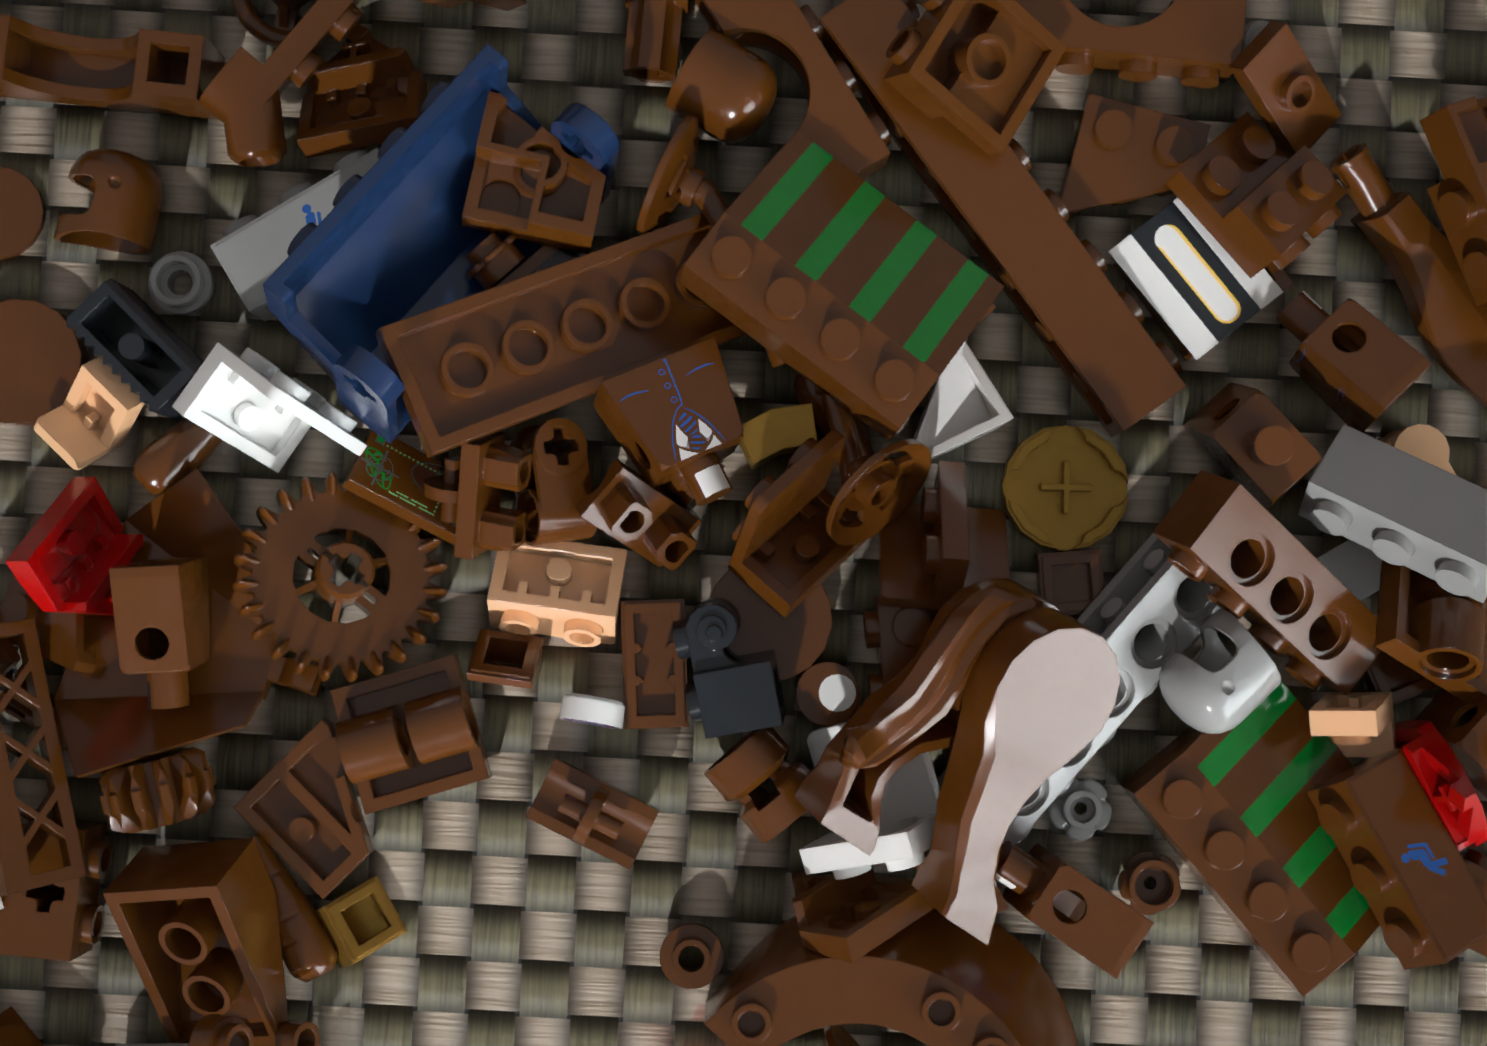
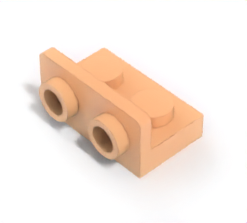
M566 541L533 546L527 545L524 542L514 551H497L487 597L490 626L508 633L561 637L568 643L580 647H594L600 643L615 644L617 616L627 565V549Z

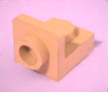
M1326 692L1309 710L1311 736H1329L1345 757L1371 758L1397 749L1392 692H1350L1348 695L1341 692Z

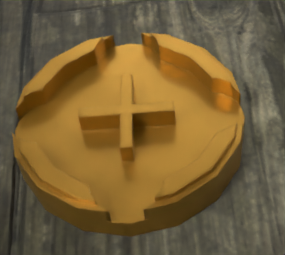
M1067 425L1043 428L1019 443L1005 463L1000 486L1004 511L1017 532L1037 546L1058 551L1089 547L1110 534L1125 513L1128 499L1126 497L1128 491L1126 481H1128L1125 463L1112 443L1093 430Z

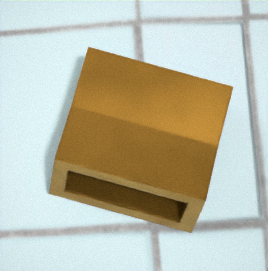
M812 403L770 409L743 423L744 437L739 446L753 470L780 455L795 453L811 437L817 441Z

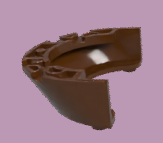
M935 908L854 963L833 959L803 947L795 915L765 936L709 997L705 1005L704 1024L728 1046H780L809 1031L840 1024L883 1026L912 1036L928 1046H1078L1073 1023L1054 983L1036 958L1012 934L994 921L989 943L986 945L945 918Z

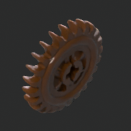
M330 472L327 475L322 493L316 490L308 477H304L300 482L301 500L297 501L285 489L281 488L277 491L276 500L281 511L280 514L264 506L257 508L256 516L265 528V532L245 528L242 531L241 536L243 540L256 552L238 553L234 556V564L251 572V576L234 581L232 588L238 593L253 595L254 599L243 605L239 609L238 614L243 618L261 617L262 622L253 631L251 637L255 641L271 636L277 639L270 654L271 659L278 660L289 651L296 653L293 668L296 674L302 673L311 661H316L318 663L320 680L327 681L335 665H341L346 679L349 682H354L358 676L359 663L364 662L372 674L380 676L384 671L382 654L385 653L397 663H404L407 660V653L401 640L419 646L426 642L427 638L418 628L416 622L434 624L440 620V614L425 603L426 601L443 599L448 593L446 588L429 582L430 578L444 573L448 568L446 562L427 560V555L440 546L442 539L439 537L420 539L418 533L422 528L349 490L342 491L335 472ZM334 532L344 533L343 541L331 544L327 548L315 540L317 537ZM353 534L371 543L382 558L372 559V556L364 547L352 542ZM309 550V551H310L311 553H313L316 557H318V560H317L314 556H312L309 552H307V551ZM298 559L312 571L310 582L295 589L293 573L294 563ZM347 563L355 569L351 577L352 582L347 580L339 587L330 578L333 575L334 568L339 569ZM386 566L388 582L387 593L384 596L371 584L374 580L375 570ZM313 592L320 602L332 607L330 622L311 613L298 597ZM364 595L368 597L371 601H373L375 604H372L369 600H367L364 597ZM356 605L368 615L364 619L350 623H338L341 608Z

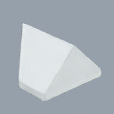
M966 341L931 387L912 438L919 440L929 449L931 460L997 430L1014 418Z

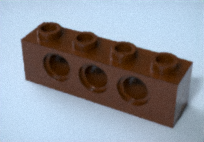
M1201 470L1153 531L1172 550L1167 560L1192 580L1201 582L1203 579L1212 587L1207 597L1220 609L1232 613L1237 619H1241L1243 616L1252 625L1249 627L1248 632L1263 648L1275 655H1280L1282 652L1289 659L1284 668L1294 678L1309 688L1317 690L1323 683L1348 695L1382 651L1375 647L1377 617L1241 484Z

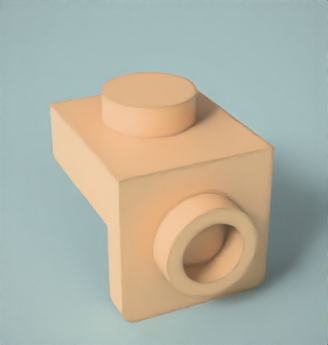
M97 357L81 366L63 405L40 416L34 425V431L71 468L81 470L123 445L145 403L140 402V395L131 393V386L121 383V377L112 374V368L103 365V359Z

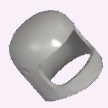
M1223 609L1214 612L1200 626V635L1203 641L1202 648L1193 660L1184 655L1174 653L1164 662L1160 671L1159 684L1165 702L1187 725L1207 734H1220L1236 727L1281 684V675L1266 651L1232 613ZM1217 630L1234 642L1236 646L1234 656L1226 650L1218 638Z

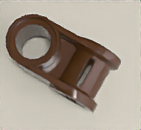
M559 417L544 421L541 425H533L521 429L514 435L510 446L524 451L531 449L533 455L531 478L528 487L520 492L515 491V510L526 512L528 517L525 543L533 546L591 538L594 536L597 527L582 518L575 508L582 498L593 492L587 453L588 443L584 432L575 422ZM571 444L572 449L565 452L563 446ZM544 447H550L552 454H546Z

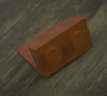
M836 429L829 432L819 442L813 437L806 440L790 458L786 472L777 480L768 475L753 488L744 503L749 509L748 514L732 535V539L737 543L728 568L785 618L866 542L865 540L854 545H839L828 535L826 530L827 515L835 497L825 489V485L846 439ZM846 508L839 522L855 521L858 519V516Z

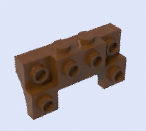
M1475 96L1447 105L1419 121L1444 177L1443 181L1428 188L1427 191L1476 306L1487 303V97L1475 99Z

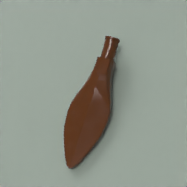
M1366 143L1348 148L1330 162L1329 167L1337 175L1359 210V213L1351 219V223L1375 247L1388 266L1425 347L1459 386L1487 408V303L1476 306L1448 238L1433 225L1411 193L1406 191L1394 193L1369 153Z

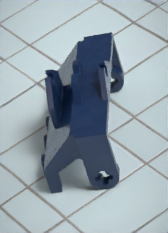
M489 44L479 52L451 83L443 80L431 90L422 105L421 116L407 130L399 127L387 137L378 152L377 158L379 160L363 177L355 174L342 185L333 200V210L318 226L314 222L308 223L296 234L287 250L289 257L263 283L268 308L336 384L339 404L389 444L411 421V418L401 397L402 392L405 390L403 383L389 368L375 333L381 327L485 291L474 277L470 280L466 277L467 272L473 266L465 257L492 232L462 226V214L476 157V145L488 92L499 93L508 99L507 107L537 131L542 126L507 85L508 60ZM570 103L552 123L550 133L559 139L562 149L568 155L575 158H583L606 176L601 205L610 194L620 148L619 140L608 123L596 112L585 105ZM497 234L502 241H504L508 237L505 235ZM518 238L513 241L525 258L541 245L540 243Z

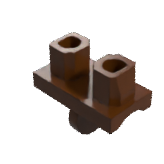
M497 431L461 445V457H445L444 475L432 476L424 481L423 494L425 497L442 502L441 521L456 523L454 557L473 560L486 550L514 551L524 544L526 540L528 521L526 512L500 507L501 489L520 492L528 487L531 478L533 455L530 452L505 445V432Z
M617 458L610 465L599 487L590 495L582 498L575 506L582 518L660 568L665 566L671 571L677 569L696 548L697 542L691 534L702 522L696 512L689 507L683 506L677 499L658 486L652 487L642 475Z
M556 757L526 818L630 870L660 809Z

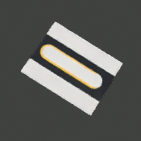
M1178 197L1108 251L1196 360L1283 293L1265 269H1262L1250 278Z

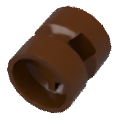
M773 727L749 732L704 773L727 802L740 801L742 804L740 818L762 844L777 836L807 811L794 795L810 771L803 762H789L787 757L790 747ZM769 776L776 786V789L770 794L766 789L759 786Z

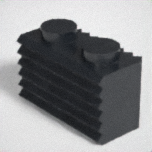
M112 278L104 281L67 317V328L76 331V337L85 340L86 347L94 349V355L103 359V365L112 368V374L121 377V383L131 386V393L140 395V402L148 404L149 411L172 419H181L183 416L172 405L204 361L132 289L118 283L116 280L114 281Z

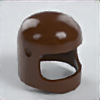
M712 27L701 37L681 67L668 94L665 104L666 109L682 119L688 114L697 117L699 129L721 142H742L752 136L763 125L770 114L777 96L776 75L769 63Z
M102 148L90 150L82 154L71 166L68 178L76 185L94 194L93 202L85 213L61 214L58 217L54 239L58 242L84 245L125 254H150L164 194L162 179L156 169L146 160L125 151Z

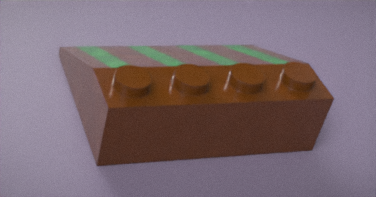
M799 130L788 140L712 227L684 263L680 284L887 440L900 430L1004 288V285Z
M1281 681V684L1233 729L1220 734H1207L1192 727L1187 728L1121 783L1120 786L1282 980L1305 997L1349 961L1379 927V923L1365 897L1354 886L1348 866L1332 837L1322 828L1317 810L1307 794L1308 791L1353 765L1332 742L1329 736H1311L1308 711Z

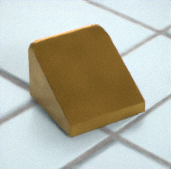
M377 875L315 911L338 951L336 962L341 968L354 965L407 932L404 923Z

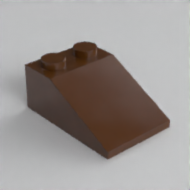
M254 838L143 847L104 891L103 895L170 1042L189 1043L192 1031L200 1019L209 1014L236 1016L242 1019L253 1032L254 1046H276L278 1030L289 1020L275 888Z

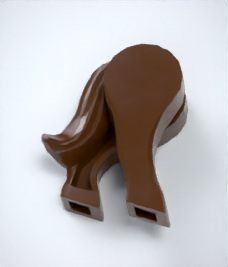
M1008 578L982 579L960 589L939 609L916 656L892 680L873 692L826 745L817 765L803 779L794 797L822 825L870 856L875 849L880 832L881 802L885 785L901 766L921 753L952 747L947 770L937 798L930 852L920 865L911 885L941 915L988 945L998 910L996 873L1001 846L1010 824L1025 802L1042 783L1067 764L1101 732L1116 703L1120 684L1117 657L1102 636L1073 617L1060 612L1055 605L1029 588Z

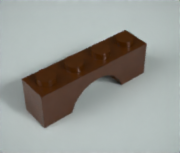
M693 0L710 28L714 27L743 47L760 48L772 52L785 60L795 70L803 83L808 103L807 113L797 130L864 180L886 167L890 151L886 146L892 143L891 136L879 115L873 110L866 114L853 93L858 91V85L845 61L840 57L832 61L820 42L821 39L825 38L824 30L809 5L805 4L799 8L795 0Z
M1015 0L1067 47L1055 67L1056 71L1067 75H1088L1093 73L1094 69L1117 71L1120 79L1131 82H1148L1155 80L1156 76L1181 78L1180 83L1189 88L1208 89L1217 87L1219 82L1224 83L1233 74L1229 65L1242 53L1247 0H1172L1167 9L1156 18L1143 24L1127 27L1111 26L1097 22L1082 13L1071 0Z
M0 14V97L218 119L198 104L201 95L224 67L225 57L204 35L139 29L137 34L127 38H92L49 30L27 23L11 15Z

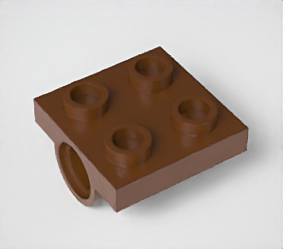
M1382 560L1375 647L1466 703L1487 696V598L1482 604L1468 596L1454 595L1441 588L1433 579L1408 567L1392 565Z
M458 654L330 691L339 721L335 725L338 752L351 783L357 784L365 815L492 777Z

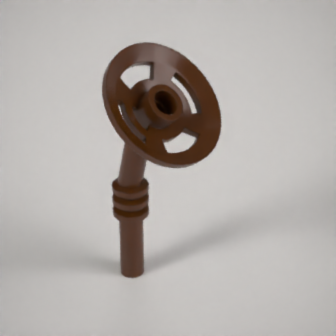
M688 114L678 126L654 173L637 220L636 232L643 235L656 229L679 203L690 208L696 203L711 227L716 224L723 213L729 208L715 184L706 179L707 172L695 167L699 143L698 118L691 114ZM766 349L772 368L786 364Z
M814 386L815 394L821 395L829 431L831 432L833 429H836L846 438L837 457L839 471L842 474V487L829 509L826 530L828 535L839 545L858 544L882 531L909 506L927 478L931 466V453L919 440L905 439L883 448L872 456H862L852 413L817 386ZM894 452H907V455L894 460L888 457L889 454ZM846 508L851 511H858L857 520L846 523L839 522Z

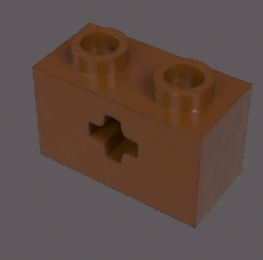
M47 817L53 822H55L54 817ZM20 818L22 829H24L29 821L25 818ZM75 819L87 876L55 883V886L64 888V897L60 898V891L56 888H51L50 885L1 896L4 909L0 910L1 955L72 961L92 950L93 944H96L101 937L105 920L104 907L98 904L100 879L106 877L112 859L111 842L105 840L107 822ZM38 828L26 847L32 875L64 867L58 839Z

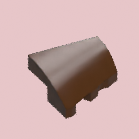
M489 91L476 145V157L463 209L462 226L492 233L495 232L505 236L514 234L518 239L589 254L606 176L583 158H575L568 155L562 149L558 138L542 126L537 131L507 107L508 99L499 93Z

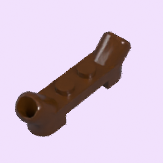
M317 0L263 64L243 47H240L215 76L201 95L198 104L224 123L227 153L231 160L243 167L269 166L281 161L287 153L280 95L290 83L301 89L310 80L324 61L317 54V51L331 35L341 42L363 16L364 12L357 7L361 0Z

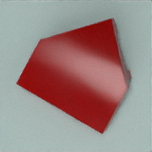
M95 476L73 477L5 562L18 582L43 612L114 615L109 568L131 563L134 555L143 546L144 535L122 534L123 526Z
M1406 720L1396 723L1397 749L1401 748L1458 851L1460 852L1466 847H1477L1487 841V820L1483 806L1466 771L1431 721Z

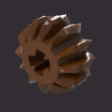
M194 747L165 751L108 769L99 778L102 795H99L103 814L108 816L111 830L120 833L128 832L133 834L193 819L196 815L206 813L216 801L214 785L216 783L212 766H208L205 752Z

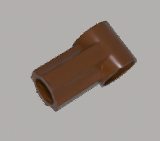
M625 0V7L629 9L623 62L624 76L651 83H663L676 79L680 67L684 14H689L691 0Z

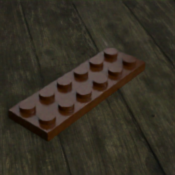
M703 213L379 328L375 335L389 368L403 383L405 390L402 392L401 397L427 458L596 394L604 380L714 337L717 345L720 346L748 335L680 284L684 263L712 229Z

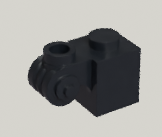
M710 598L701 602L689 617L673 621L672 624L674 643L679 659L691 657L694 682L686 684L685 687L687 706L692 722L702 720L705 739L783 725L787 712L775 650L739 656L728 648L738 633L741 625V616L738 609L730 601L723 598Z

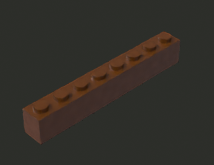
M844 0L820 17V23L825 33V38L820 41L834 60L840 57L845 61L857 82L858 93L869 108L879 115L891 138L993 277L1004 285V292L1109 435L1113 437L1124 432L1186 387L1178 375L1182 372V366L1175 354L1163 342L1159 341L1155 344L1140 324L1145 318L1139 305L1126 291L1121 290L1117 292L1103 273L1107 270V266L1100 252L1087 239L1080 242L1067 225L1066 221L1069 219V213L1061 199L1049 188L1042 191L1028 172L1032 168V164L1022 146L1012 138L1002 154L988 155L944 116L930 119L883 79L893 64L886 57L889 45L904 28L909 25L916 27L918 24L917 19L920 17V13L914 0Z

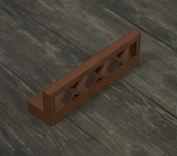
M34 618L0 623V639L17 636L22 665L11 680L0 674V690L3 691L0 695V714L11 698L32 711L35 723L34 730L24 745L3 732L0 720V897L87 876ZM25 678L28 692L20 687ZM38 743L41 757L33 752ZM7 751L16 756L10 765ZM25 762L46 777L48 793L36 810L16 798L13 780ZM51 808L55 822L46 817ZM20 816L29 821L24 829H22ZM38 828H41L58 839L64 867L32 875L26 847Z

